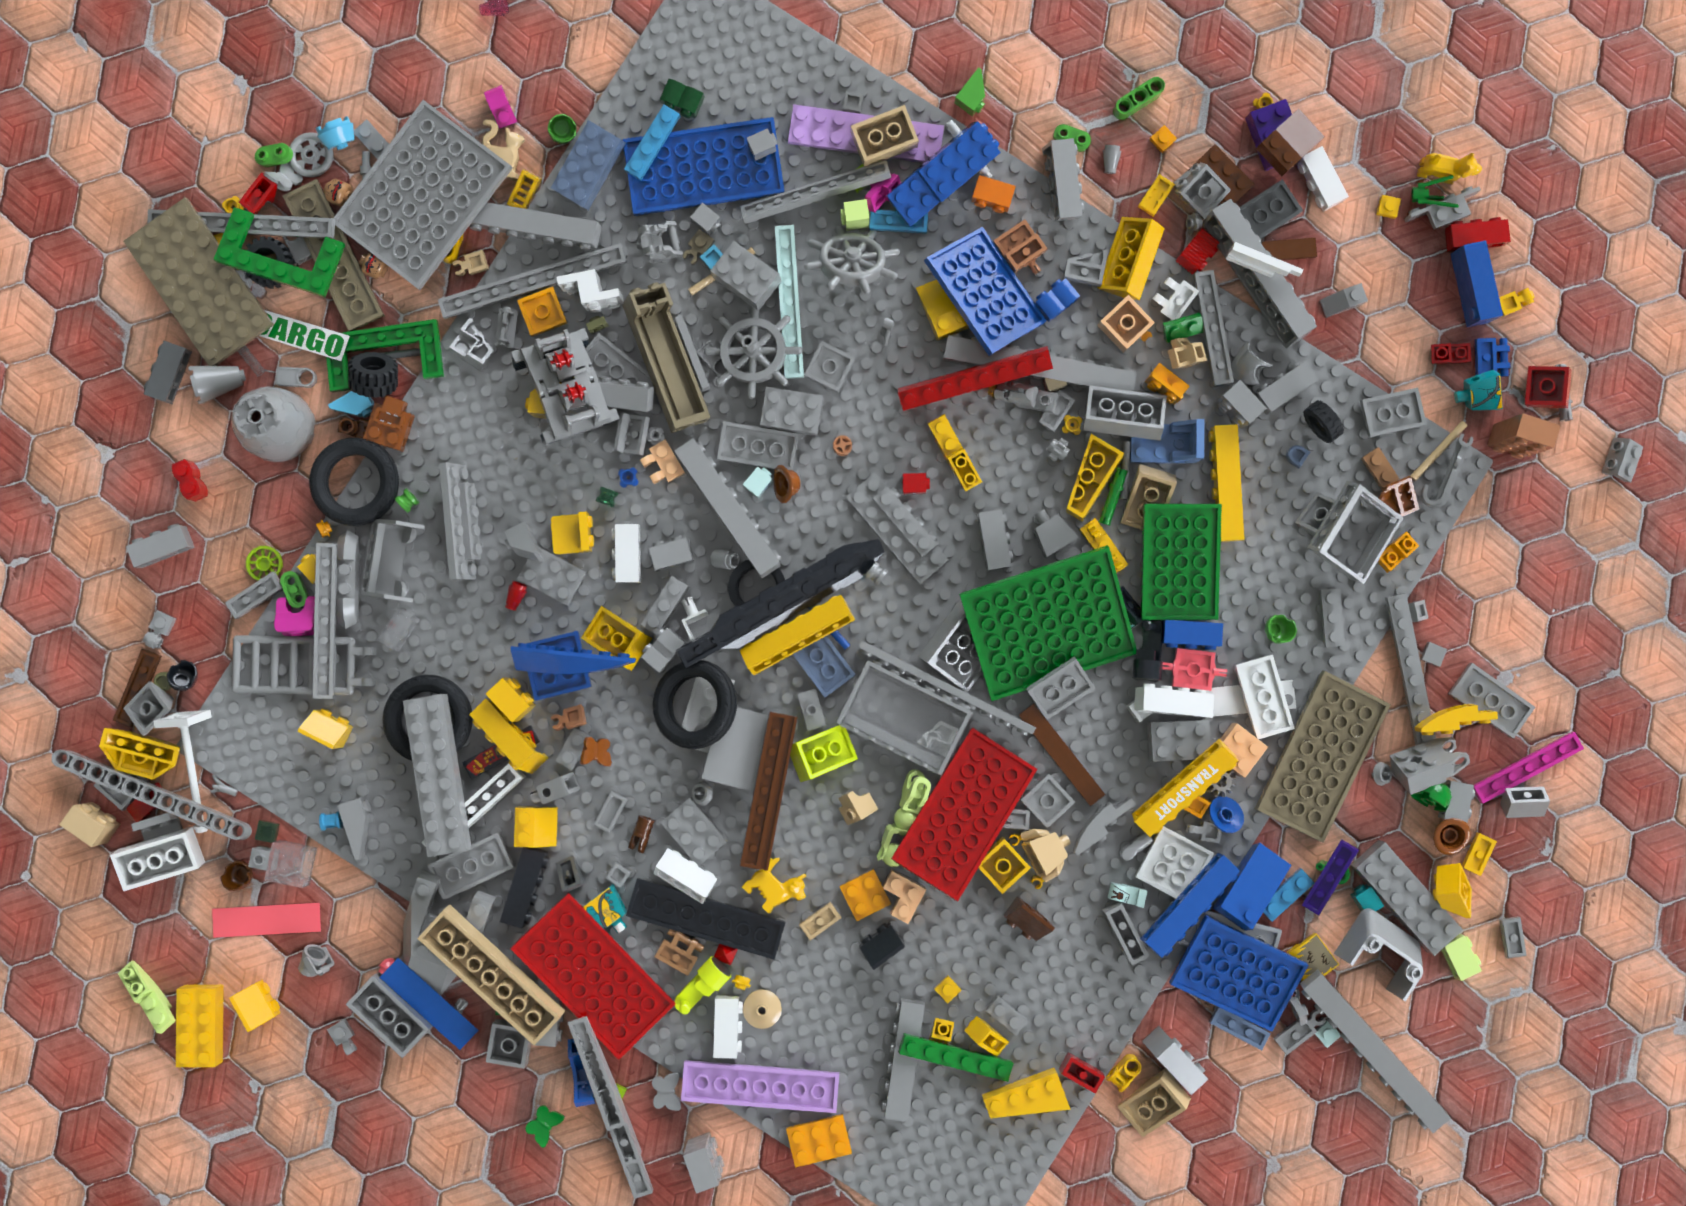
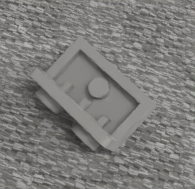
M620 413V419L617 423V434L614 440V450L624 454L643 456L650 418Z
M1613 438L1602 473L1614 475L1624 482L1631 483L1639 458L1642 455L1643 446L1629 438Z

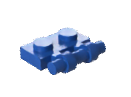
M1496 338L1475 339V374L1479 375L1490 370L1497 372V369L1501 370V377H1508L1511 365L1508 362L1510 346L1508 345L1507 338L1499 339V345H1496ZM1497 352L1500 353L1499 363H1497Z

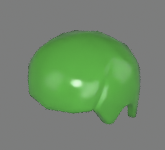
M555 115L549 120L548 134L553 141L559 144L569 143L576 136V124L568 115Z
M1285 615L1271 616L1266 621L1264 629L1268 639L1276 644L1291 642L1297 632L1294 620L1286 618Z

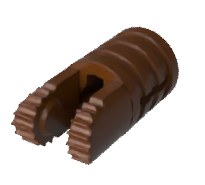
M638 815L628 848L633 850L639 838H641L638 852L642 854L645 852L651 829L655 822L654 819Z

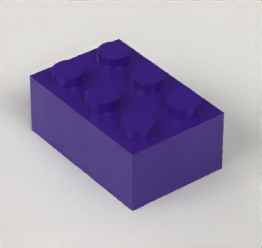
M1287 99L1252 111L1245 118L1256 148L1292 115ZM1258 152L1264 170L1273 169L1270 163Z

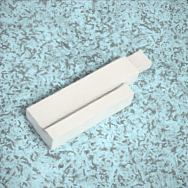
M1237 242L1231 246L1226 256V260L1270 278L1275 272L1283 276H1287L1290 273L1298 277L1303 272V269Z

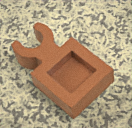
M581 704L564 709V715L562 716L556 714L551 717L554 722L559 720L557 725L552 726L556 731L562 730L564 726L570 730L587 724L584 707Z

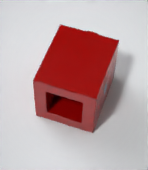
M903 473V495L926 494V489H930V478H926V473Z

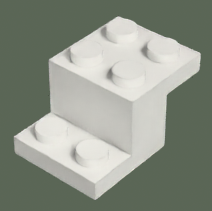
M595 269L557 277L558 285L563 292L574 294L579 290L581 304L590 313L599 312L601 308L606 307L616 309L624 303L623 296L618 288L602 291L600 277Z

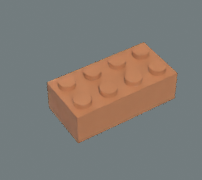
M1522 413L1494 424L1487 446L1492 447L1495 452H1508L1514 458L1523 459V457H1530V455L1554 448L1561 425Z

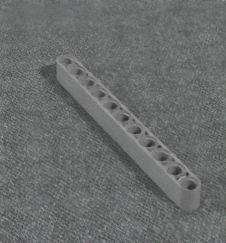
M60 749L52 754V763L59 768L228 838L245 840L252 833L251 826L241 820L122 771L115 770V768L74 751ZM64 755L67 757L65 763L62 761ZM83 761L84 768L80 770V763ZM101 769L102 774L98 778L97 771ZM116 776L119 777V783L117 785L114 782ZM134 783H136L137 789L135 792L132 791V785ZM153 790L154 797L150 799L149 793ZM170 797L172 804L168 807L167 799ZM188 804L189 807H190V810H189V812L186 814V813L184 812V808H185V806ZM204 812L207 813L206 821L202 820V814ZM221 819H224L225 826L221 829L219 822ZM239 826H241L243 829L241 836H238L237 829Z

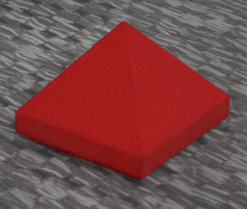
M719 944L714 957L731 966L738 949Z

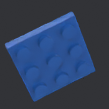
M578 631L526 643L555 646L556 651H562V647L574 648V652L580 653L581 649H583ZM527 671L534 701L592 687L589 673L549 674Z

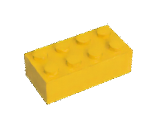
M224 984L183 985L176 989V1067H216L223 1062Z

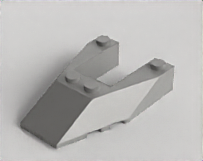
M422 871L414 886L403 924V962L441 996L457 975L417 939L437 917V915L431 914L429 911L441 880L439 876ZM478 890L472 900L466 920L483 934L496 896Z

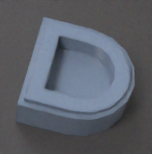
M1299 445L1292 446L1287 450V461L1299 469L1310 454V451Z

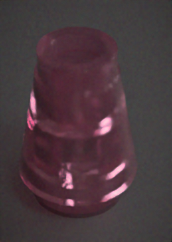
M490 0L480 4L479 10L482 16H505V14L509 13V6L507 0Z

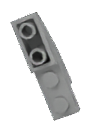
M1127 797L1115 807L1112 803L1107 802L1093 814L1075 842L1072 850L1074 854L1083 856L1091 850L1090 846L1095 843L1098 845L1106 840V835L1109 833L1105 826L1110 827L1118 821L1117 818L1122 814L1126 816L1134 810L1132 807L1136 805L1133 799Z

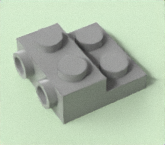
M1200 162V164L1196 163L1190 168L1189 172L1191 174L1186 179L1182 178L1176 184L1177 189L1174 192L1187 205H1190L1198 215L1205 219L1231 189L1207 164Z

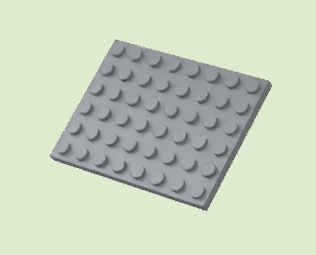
M422 100L333 219H335V225L417 289L421 290L513 167L426 101Z

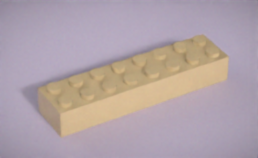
M450 904L417 938L534 1046L565 1012L555 1000Z

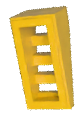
M522 170L507 205L527 209L542 178L527 170ZM526 177L532 180L533 183L530 184L529 182L525 181ZM522 185H525V186L529 187L530 190L527 191V190H525V189H523V188H521V187H522ZM520 191L527 195L526 198L518 195V192ZM517 198L524 202L523 205L516 203L514 199Z

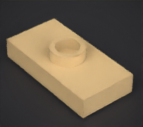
M829 902L802 921L799 926L811 941L842 917L833 904Z

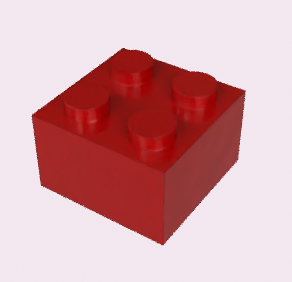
M1528 366L1525 405L1527 407L1568 408L1571 368Z

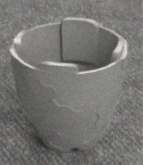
M260 387L245 393L235 404L231 416L233 432L243 448L251 454L270 462H285L294 459L312 443L315 435V417L308 404L299 395L277 387ZM259 411L261 418L259 421L254 422L252 414Z

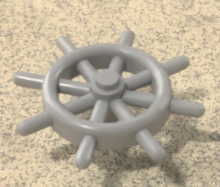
M836 226L835 232L837 235L827 240L824 244L813 239L808 241L810 247L820 250L819 261L805 263L804 268L806 270L821 268L824 275L830 279V282L827 284L828 290H833L839 283L848 287L860 286L864 294H869L870 287L868 284L876 281L881 275L891 280H896L898 277L897 273L885 269V258L899 256L900 251L899 249L883 250L873 240L877 236L876 230H871L865 236L855 233L845 234L841 226ZM829 255L837 257L833 259H828ZM876 260L877 263L873 264L868 261Z
M752 306L751 318L741 320L734 325L724 316L720 317L719 322L728 330L722 339L720 348H706L704 350L706 355H720L722 363L727 370L716 381V385L721 387L731 377H734L741 382L748 383L749 399L755 398L757 383L765 382L772 377L782 386H786L788 380L779 372L784 364L786 354H801L803 352L801 347H786L780 332L790 322L791 318L786 315L774 325L767 320L760 319L759 311ZM750 329V335L743 336L741 334ZM758 329L767 331L758 341ZM773 337L775 338L777 347H764ZM734 339H736L743 347H731ZM730 355H743L732 365ZM763 355L776 356L773 362L770 363ZM749 361V373L740 371L739 369ZM758 361L765 369L756 373Z

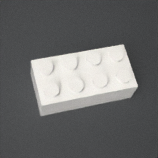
M193 827L117 849L110 855L123 891L198 869L205 863Z

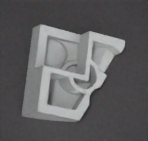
M470 317L448 349V351L482 371L493 353V349L485 342L483 334L477 330L474 320Z

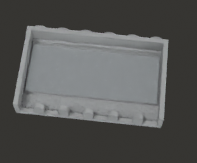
M873 660V662L867 661L836 723L942 776L972 716V712L969 711L971 707L961 702L957 705L952 702L953 698L945 694L939 696L935 694L936 690L926 685L923 688L917 685L918 681L910 677L906 680L900 677V672L892 668L888 671L883 668L884 665L876 660Z

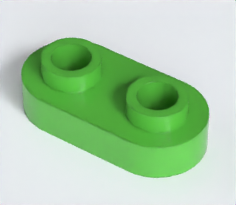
M1066 124L1057 126L1053 133L1054 140L1074 138V144L1077 145L1079 152L1085 151L1091 142L1090 135L1087 132ZM1065 131L1067 135L1062 136L1060 132ZM1078 138H1083L1085 142H1079Z
M284 143L260 147L255 153V161L263 167L286 164L293 157L292 149Z
M287 571L280 578L287 601L294 608H303L305 600L309 595L302 578L296 572ZM294 578L295 583L291 585L290 579ZM299 595L302 596L301 602L297 601V597Z

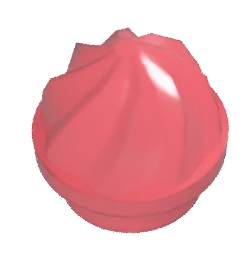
M387 958L379 964L380 969L378 972L383 974L393 964L395 959Z

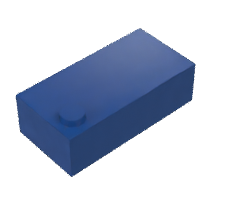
M1486 240L1463 245L1451 253L1467 328L1487 324L1503 316Z
M1253 844L1238 866L1240 872L1237 874V879L1225 887V892L1218 898L1213 909L1242 930H1253L1292 865L1263 844Z

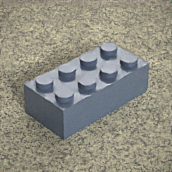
M588 120L551 189L589 210L626 143Z

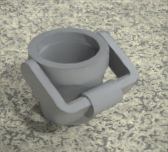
M310 944L302 952L298 970L307 977L321 976L330 971V968L334 966V961L326 947Z

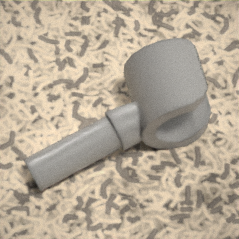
M885 318L882 327L887 330L883 345L888 346L894 322L889 318Z

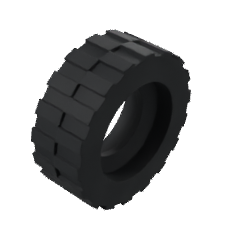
M1317 400L1303 411L1308 426L1322 441L1332 443L1344 433L1340 418L1323 401Z

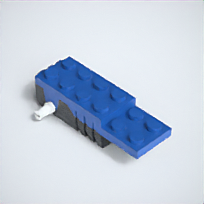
M952 120L948 121L945 125L948 127L953 138L886 195L909 227L939 202H943L977 172L982 176L992 177L987 164L1001 153L998 150L1000 144L996 139H993V135L988 132V127L985 123L972 122L961 131L956 123Z

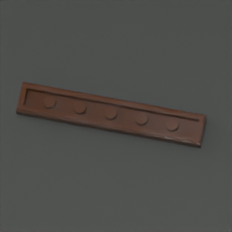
M1034 703L1018 715L1022 721L1036 727L1033 735L1090 807L1106 795Z

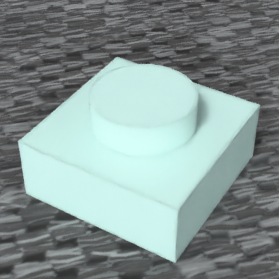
M1327 1020L1323 1025L1316 1028L1317 1032L1315 1035L1326 1048L1341 1037L1337 1029H1334Z

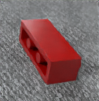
M1501 217L1491 218L1489 221L1483 222L1482 219L1471 220L1470 223L1455 221L1445 229L1447 252L1456 251L1466 244L1485 240L1488 248L1502 247L1511 242L1508 219L1501 220Z

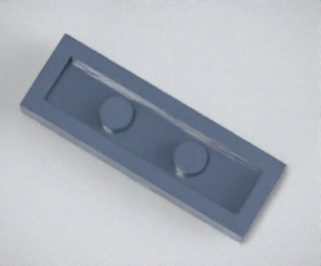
M1216 1007L1209 1020V1023L1261 1051L1271 1034L1263 1028L1219 1007Z

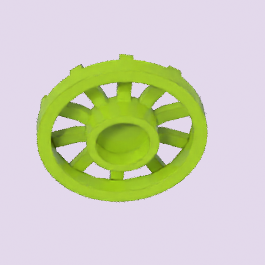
M269 546L254 548L246 559L247 572L257 581L262 579L263 571L265 575H268L270 570L271 572H276L277 576H279L283 567L282 556L276 549ZM264 549L270 550L267 556H265ZM261 550L262 556H258L256 552ZM274 552L276 556L271 559L270 557ZM253 555L257 558L256 561H251ZM278 559L279 564H274L273 561ZM250 564H255L256 568L251 570ZM272 566L278 567L277 571L272 569ZM260 570L258 576L254 575L253 572Z

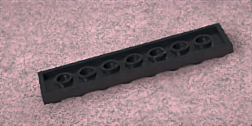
M641 878L636 880L626 916L773 960H775L786 921L709 898H706L704 903L701 904L681 890Z

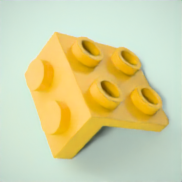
M588 512L553 516L551 518L552 543L555 554L592 552L594 536L591 535L590 528L593 527V520Z

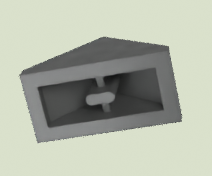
M573 855L555 863L563 893L569 892L585 883Z

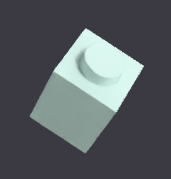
M757 467L743 483V486L759 498L773 482L772 474L764 467L762 469Z

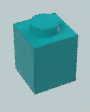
M1367 884L1354 888V892L1350 894L1360 911L1367 908L1378 911L1384 907L1372 886Z

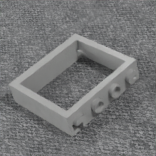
M1347 481L1307 548L1349 579L1364 584L1404 518L1362 485ZM1360 497L1381 513L1384 518L1353 570H1350L1328 554L1327 550Z

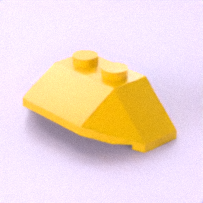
M104 728L99 745L115 770L152 780L176 766L180 751L179 746L169 741L112 728Z

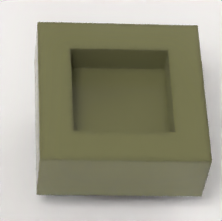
M595 316L586 324L591 334L609 327L604 316Z

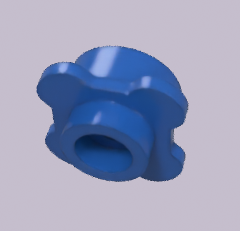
M634 467L619 470L618 475L620 476L621 487L626 488L629 485H638L639 481L636 478L637 470Z

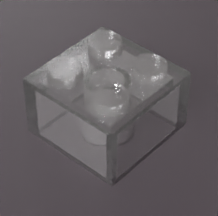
M284 840L272 842L264 880L300 888L309 886L317 847Z

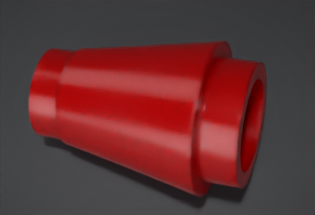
M512 581V584L509 585L505 605L507 609L516 611L527 593V586L525 584Z

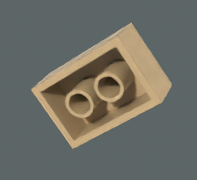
M905 105L851 125L850 133L864 167L918 147L919 140Z

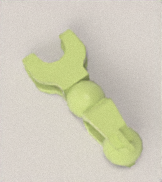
M915 769L908 772L902 788L899 804L901 808L894 815L895 823L888 824L883 834L877 860L882 859L890 867L900 866L891 860L899 846L898 843H890L893 834L906 835L926 803L931 789L930 782L920 770ZM915 775H918V776H919V777L914 778L913 781L911 782V779H912L913 776H915Z

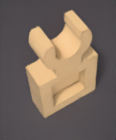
M483 250L464 255L465 261L463 262L460 260L453 262L455 267L461 265V270L455 272L457 276H463L467 271L470 275L489 270Z

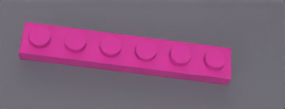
M1570 732L1474 784L1473 789L1480 803L1484 804L1504 793L1505 788H1513L1584 748L1576 733Z

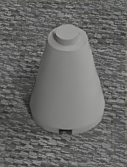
M239 366L188 367L189 371L193 370L190 379L195 397L200 396V400L197 401L198 404H203L243 386V381H246L244 369L240 370Z

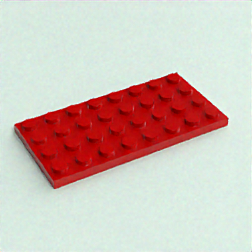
M972 727L894 852L891 860L958 902L1036 773L1037 768Z
M569 892L510 947L577 1018L587 1016L596 1037L618 1060L676 1005L671 997Z

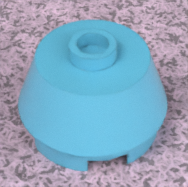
M348 116L344 117V121L338 118L325 123L323 129L320 126L315 128L318 133L317 137L328 150L337 148V150L348 147L347 143L355 140L353 123L350 122Z

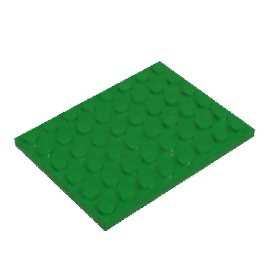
M1108 545L959 594L991 701L1025 691L1028 686L1074 656L1083 670L1086 671L1136 654L1135 640Z

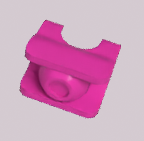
M308 596L303 610L298 613H292L291 606L286 597L278 598L274 622L275 630L282 632L284 636H314L315 596Z

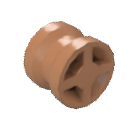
M845 435L838 436L833 442L834 452L839 456L848 455L852 450L851 439Z

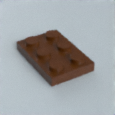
M1216 144L1196 162L1198 164L1200 162L1207 164L1231 189L1219 205L1229 199L1237 203L1255 185Z

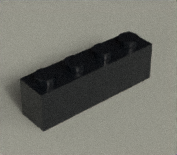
M523 847L502 912L501 923L521 929L526 924L529 925L532 918L530 909L531 906H535L538 895L535 893L537 887H541L544 876H541L543 868H547L550 860L547 857V851Z

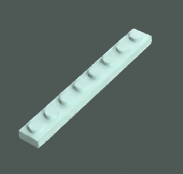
M794 225L775 226L777 269L782 281L779 284L781 319L786 315L791 318L790 322L782 329V336L786 347L802 348ZM802 353L786 354L784 361V375L786 379L804 378Z

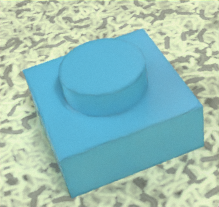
M712 245L700 256V259L711 270L723 254L715 245Z

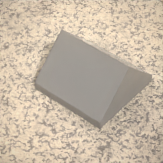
M1317 492L1295 523L1314 537L1335 500Z
M148 682L123 709L141 735L146 736L154 728L153 721L163 718L171 710L174 698L154 683Z

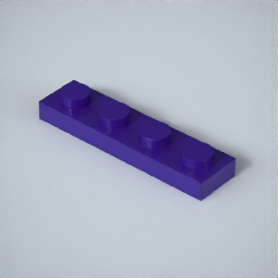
M1341 840L1302 906L1319 916L1359 849Z

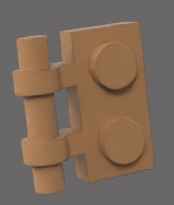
M669 929L667 934L672 936L673 940L669 942L664 939L655 958L688 976L698 957L692 954L693 950L695 949L701 953L704 945L698 943L699 940L691 939L682 932ZM678 941L689 946L687 951L677 946Z

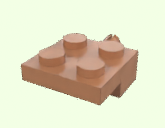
M1025 219L993 240V243L1014 273L1028 266L1034 275L1042 271L1035 261L1047 251V247L1039 235L1034 233Z

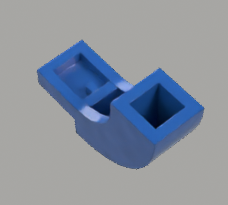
M568 1039V1058L572 1068L574 1083V1104L576 1107L595 1104V1097L574 1039Z

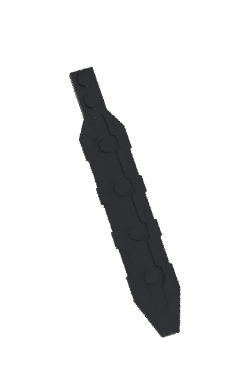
M879 539L843 545L827 554L822 560L793 573L790 578L776 586H770L763 590L753 599L724 612L718 617L709 632L676 650L684 667L688 668L719 649H738L768 629L788 621L789 617L803 609L816 605L823 598L840 588L844 589L858 581L885 552Z

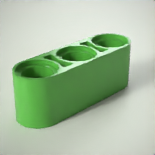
M1153 77L1121 97L1113 109L1114 116L1119 120H1124L1158 99L1165 88L1164 80L1160 77ZM1151 86H1157L1159 91H1153ZM1135 96H1141L1143 101H1137ZM1119 106H1125L1127 108V111H1121L1119 109Z

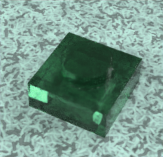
M259 820L255 840L276 843L280 824Z

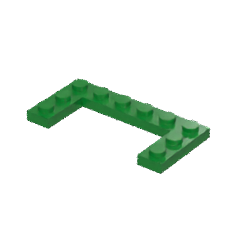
M236 207L233 208L213 260L215 262L321 297H326L345 248L343 242L325 237L311 272L242 249L254 214Z
M436 319L342 332V334L350 336L342 361L326 357L329 389L332 393L351 390L348 384L347 353L419 342L423 378L444 377L439 326Z

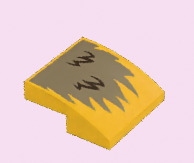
M1317 933L1311 934L1303 942L1295 944L1286 952L1307 962L1309 965L1301 982L1317 969L1325 976L1340 965Z

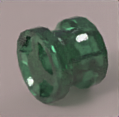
M600 487V495L595 501L614 508V499L618 497L619 493Z

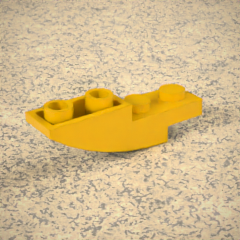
M945 414L928 422L927 425L939 449L965 492L982 483Z
M1475 704L1457 705L1430 715L1417 724L1414 729L1421 732L1422 735H1434L1436 731H1441V734H1453V730H1460V725H1471L1472 721H1478L1480 724L1491 723V720L1498 719V713L1492 710L1478 711V705Z

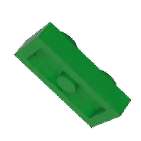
M1196 313L1164 322L1165 341L1169 343L1177 338H1186L1204 333L1202 315Z

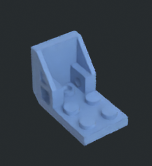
M1204 419L1164 424L1160 441L1130 437V463L1188 464L1199 462L1204 459Z

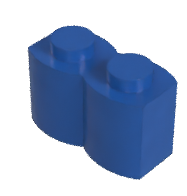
M1058 279L1051 285L1052 289L1049 292L1043 291L1036 297L1037 301L1035 304L1048 322L1071 306L1080 297L1067 279L1063 281Z

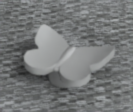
M289 162L281 164L277 173L264 172V176L278 185L277 188L282 191H290L292 184L301 185L303 181L301 175L294 173Z
M678 1072L667 1074L665 1078L660 1076L653 1078L652 1086L657 1090V1094L653 1099L655 1108L660 1109L666 1105L670 1110L679 1111L681 1109V1102L675 1094V1087L679 1081Z

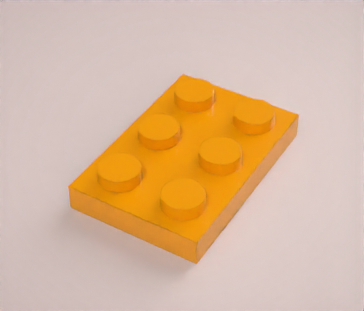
M843 1114L786 1127L795 1168L852 1154Z

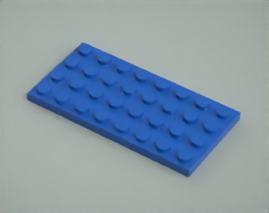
M774 117L671 132L642 181L628 174L633 215L699 207L702 203L712 205L761 198L785 192L778 144L775 145L776 152L756 161L747 144V137L767 128L769 133H774L776 137ZM644 136L623 139L626 143L624 146L626 165Z

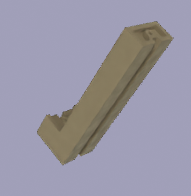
M655 282L648 285L646 290H641V288L632 289L622 306L670 431L674 433L690 426L693 427L705 423L711 417L671 316L670 308L673 302L665 283L659 284Z

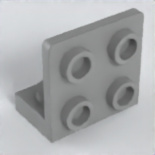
M170 813L131 824L133 831L141 830L144 841L182 830L179 817Z

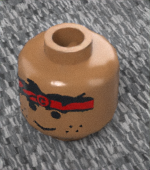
M332 179L324 187L326 200L340 207L344 205L353 193V188L350 184L338 179Z
M371 252L367 255L363 254L359 261V264L362 265L361 272L373 279L384 278L389 267Z

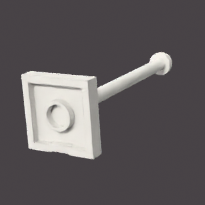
M211 710L176 712L154 720V728H180L192 801L201 804L188 727L211 718ZM197 824L193 826L196 833L208 831L207 828Z

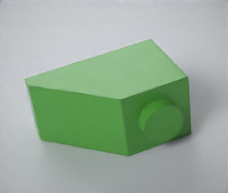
M979 67L957 94L954 102L971 116L976 112L980 113L985 106V103H983L985 91L982 69Z

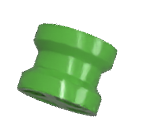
M407 488L401 496L395 498L396 502L407 513L411 511L413 505L420 503Z

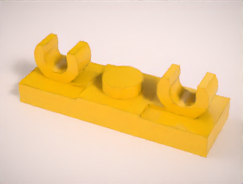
M1096 518L1079 529L1093 550L1106 545L1109 546L1116 573L1128 566V563Z

